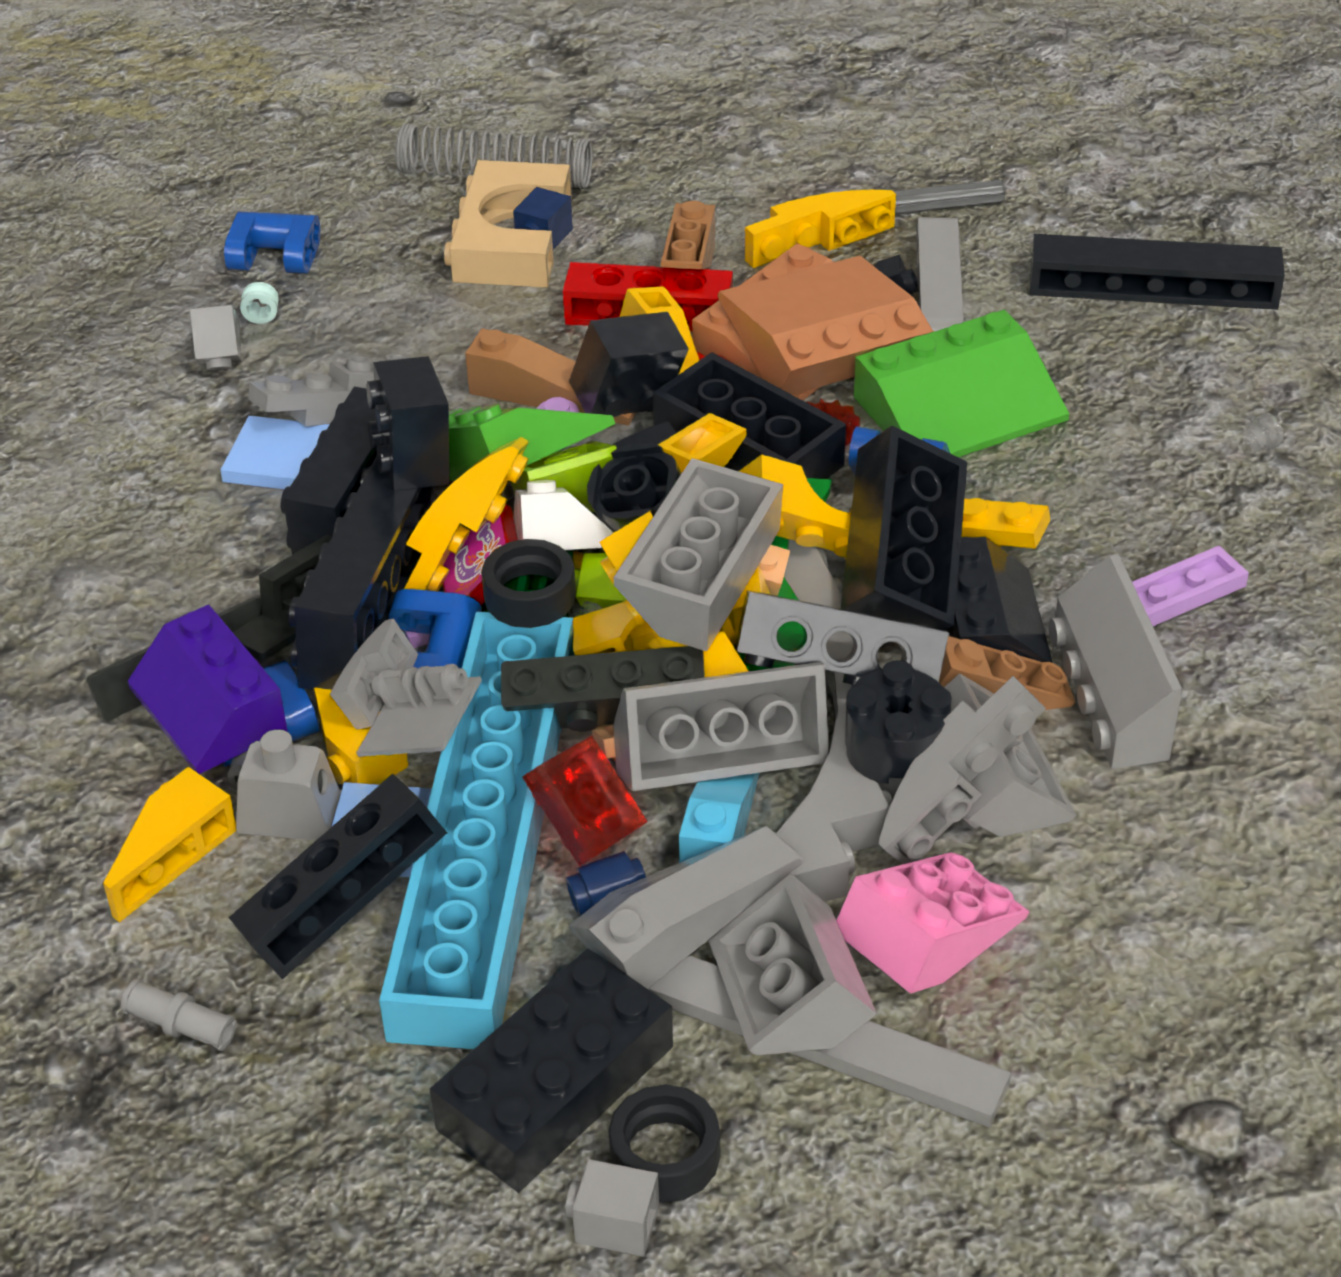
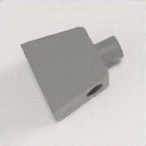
M284 730L269 731L262 736L260 741L250 744L238 778L237 833L316 841L332 827L341 792L324 751L316 746L294 745L291 735Z

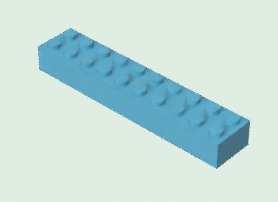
M476 612L462 668L466 671L467 677L480 676L482 681L447 746L440 754L427 808L446 830L447 834L413 863L379 999L386 1042L475 1049L502 1025L561 727L554 708L505 711L501 704V664L505 661L575 656L573 651V618L562 617L549 625L523 628L513 627L500 622L490 612Z

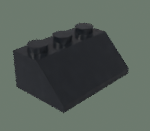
M961 537L954 626L946 630L949 632V636L961 640L969 639L979 645L1001 651H1012L1019 656L1040 662L1053 663L1029 569L987 537Z

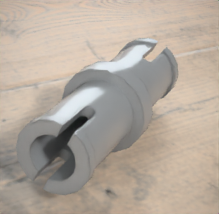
M139 979L133 980L128 985L121 1000V1010H123V1013L131 1014L162 1026L163 1032L174 1038L185 1035L211 1045L219 1051L227 1048L236 1030L237 1020H235L234 1016L225 1015L195 1003V998L187 993L179 992L174 995L145 984Z

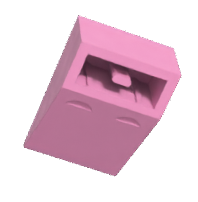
M950 852L856 876L836 921L846 942L911 994L947 981L1025 920L1030 911L1015 901L1013 894L1007 888L990 882L974 870V865L970 860Z

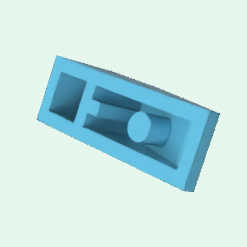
M760 773L697 782L689 797L679 834V863L744 836Z

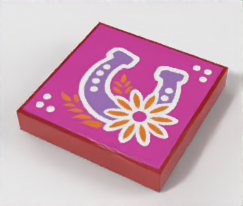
M505 505L494 524L487 521L477 532L470 529L465 543L457 554L450 551L443 565L449 569V573L443 583L444 592L469 596L479 602L480 605L485 602L481 576L485 559L496 548L518 540L510 506Z

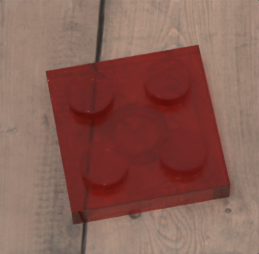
M592 735L522 776L531 790L535 801L541 806L561 837L562 843L570 851L579 867L648 822Z

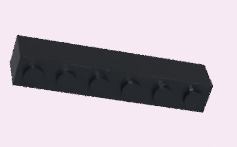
M1034 234L1030 269V295L1278 310L1285 277L1282 247Z

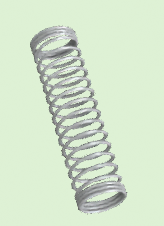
M405 123L400 127L396 141V164L398 170L401 173L409 174L414 171L417 175L424 170L429 176L436 171L441 177L448 172L453 178L460 172V175L466 179L471 173L472 175L474 174L478 151V133L474 129L470 134L468 148L470 170L465 175L462 171V165L466 152V132L463 128L459 131L456 146L458 169L453 174L450 170V165L454 153V131L451 127L447 130L444 145L446 169L441 173L438 165L442 153L443 135L441 128L438 126L434 131L432 144L434 168L429 172L426 164L430 153L431 132L430 128L426 125L422 130L420 144L422 167L417 171L415 167L419 154V130L415 124ZM427 130V148L424 157V140ZM487 130L483 133L481 139V160H488L490 135ZM499 131L495 134L493 140V161H500L502 137ZM439 132V147L436 158V140ZM511 132L507 135L504 157L505 161L512 162L514 138ZM523 133L518 138L517 162H524L526 140ZM451 134V146L448 159V141L449 135ZM535 134L530 140L529 163H536L538 141ZM547 135L542 141L541 163L548 164L550 143ZM461 136H463L462 154L460 159ZM559 136L555 139L553 164H560L562 144ZM474 137V154L472 159V144ZM571 137L567 140L565 164L570 165V171L572 166V188L579 187L581 189L583 187L585 189L590 182L593 151L589 139H578L575 147ZM485 138H486V153H485V159H484V145H485ZM497 139H498V153H497V159H496V147H497ZM509 140H510V152H509V160H508V149H509Z

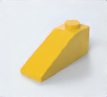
M314 688L313 692L327 751V760L338 784L349 782L380 785L391 774L396 775L409 767L407 753L358 757L356 752L371 727L356 730L330 695L332 690Z
M187 767L173 779L161 785L157 791L148 797L103 882L111 914L115 920L120 923L236 832V820L229 794L190 767Z

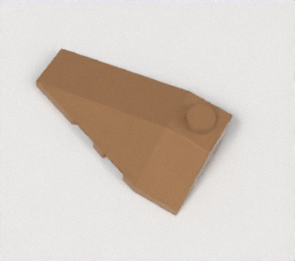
M481 328L465 353L469 394L538 407L550 398L562 397L574 402L578 406L579 413H585L569 383L575 361L522 336ZM636 413L621 414L613 418L615 423L629 426Z

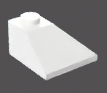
M554 480L527 482V490H515L513 518L518 540H546L559 545L564 550L602 548L599 542L614 533L562 487L556 488V481Z

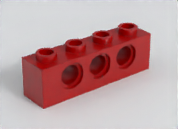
M570 262L563 287L565 325L589 326L590 320L620 317L627 289L665 287L683 309L689 331L693 332L692 320L719 301L717 297L719 291L733 288V271Z

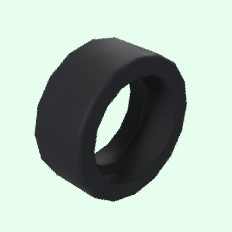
M538 539L512 541L496 548L484 561L481 571L484 601L487 611L498 621L513 627L534 628L557 621L564 617L573 607L576 596L575 568L571 556L559 545ZM524 575H542L555 581L543 589L530 592L514 591L503 586L506 582Z
M665 1084L645 1087L626 1097L614 1111L608 1130L611 1163L658 1173L659 1202L666 1203L685 1200L702 1191L716 1175L721 1156L720 1128L717 1114L705 1098L688 1088ZM666 1122L682 1125L693 1131L699 1138V1147L693 1155L680 1162L670 1164L647 1162L631 1151L630 1146L631 1139L638 1131L652 1124Z

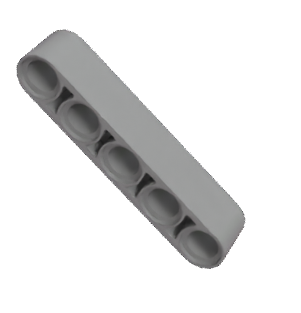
M917 217L916 266L919 287L917 292L918 306L932 330L938 331L964 322L958 218Z

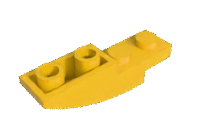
M849 190L808 196L770 207V218L745 227V261L752 268L774 261L796 244L808 248L821 244L828 251L893 228L895 224L896 193L892 190Z
M519 437L483 457L456 479L434 501L418 522L406 545L422 553L404 589L439 591L449 573V569L443 565L450 551L454 554L460 551L470 533L468 528L477 532L487 521L494 524L502 513L508 499L501 495L508 481L516 483L529 461V458L523 455L529 443L528 440Z
M965 498L961 537H987L999 547L1003 545L1036 549L1051 521L1049 507L1025 502L1012 503L990 501L981 498Z

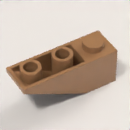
M700 201L675 203L661 259V267L685 269L710 268L715 251V205H705Z
M948 636L939 683L943 687L960 673L995 694L1014 676L1046 708L1045 710L1072 707L1076 702L1062 667L1051 662H1040L1022 657L1012 651H1001L979 645L969 639L961 640Z

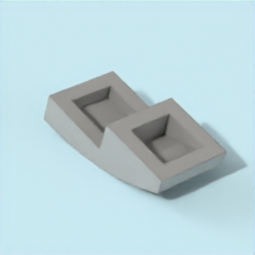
M394 619L385 620L367 638L350 659L330 693L356 730L371 727L383 704L381 696H377L373 692V678L383 670L403 669L405 671L407 668L413 667L417 659L418 653Z

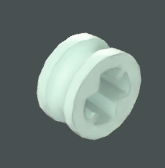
M254 282L247 285L243 290L240 310L244 318L256 324H265L272 321L276 316L279 296L275 288L263 282ZM259 299L261 304H266V306L260 307L259 303L253 302V300Z

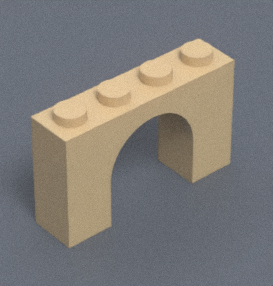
M478 160L474 174L467 177V196L460 198L459 219L453 220L452 242L447 241L445 244L444 260L446 266H451L452 281L457 283L548 287L554 266L552 231L509 229L495 226L494 224L514 218L513 210L536 187L569 195L572 198L570 165Z

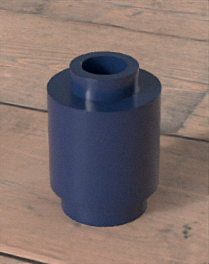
M622 851L577 867L576 874L565 877V881L578 917H580L610 892L646 877V874L638 858L630 860L626 852Z

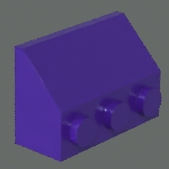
M209 604L164 624L128 680L129 688L191 768L198 774L248 751L250 744L260 741L262 736L269 731H288L280 688Z

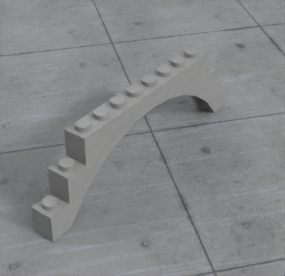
M790 540L788 549L790 554L784 577L799 601L840 609L843 586L839 578H833L830 574L824 550L816 548V546H800L794 540ZM840 631L830 636L826 645L829 656L833 659H843L850 654L853 648V641L847 632ZM877 652V654H876V660H877L878 665L880 666V664H879V656H878V652ZM825 670V683L833 703L835 722L830 752L810 793L775 833L802 858L803 863L793 870L791 874L824 902L848 895L849 873L855 871V861L852 852L880 845L878 842L886 815L895 793L903 778H889V784L870 780L856 771L848 761L845 745L847 693L853 685L842 682L844 673Z

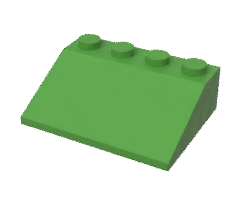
M1005 310L992 312L979 318L954 324L938 331L916 336L900 343L855 356L854 399L883 431L890 426H894L921 440L926 438L947 442L950 454L957 457L1069 420V412L1028 333Z
M499 403L482 409L480 406H476L464 411L462 408L449 411L450 481H455L480 459L519 437L529 441L523 453L525 457L529 458L527 463L529 465L615 425L613 415L530 408L501 409Z

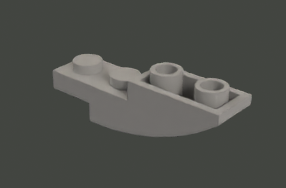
M402 354L386 355V360H373L366 356L353 355L348 356L347 361L330 362L329 376L324 374H308L306 380H292L289 377L278 375L266 377V382H249L248 399L265 412L288 411L287 414L305 427L330 424L335 417L338 405L344 403L353 387L366 388L367 381L374 380L373 362L411 357Z
M1014 676L977 711L973 710L962 700L943 720L945 725L935 741L916 757L908 768L888 810L878 842L886 852L902 864L911 863L915 859L924 856L931 849L934 841L949 826L968 814L972 804L982 796L981 792L971 783V780L980 772L990 768L996 761L997 756L1017 736L1026 733L1033 726L1036 718L1046 709Z

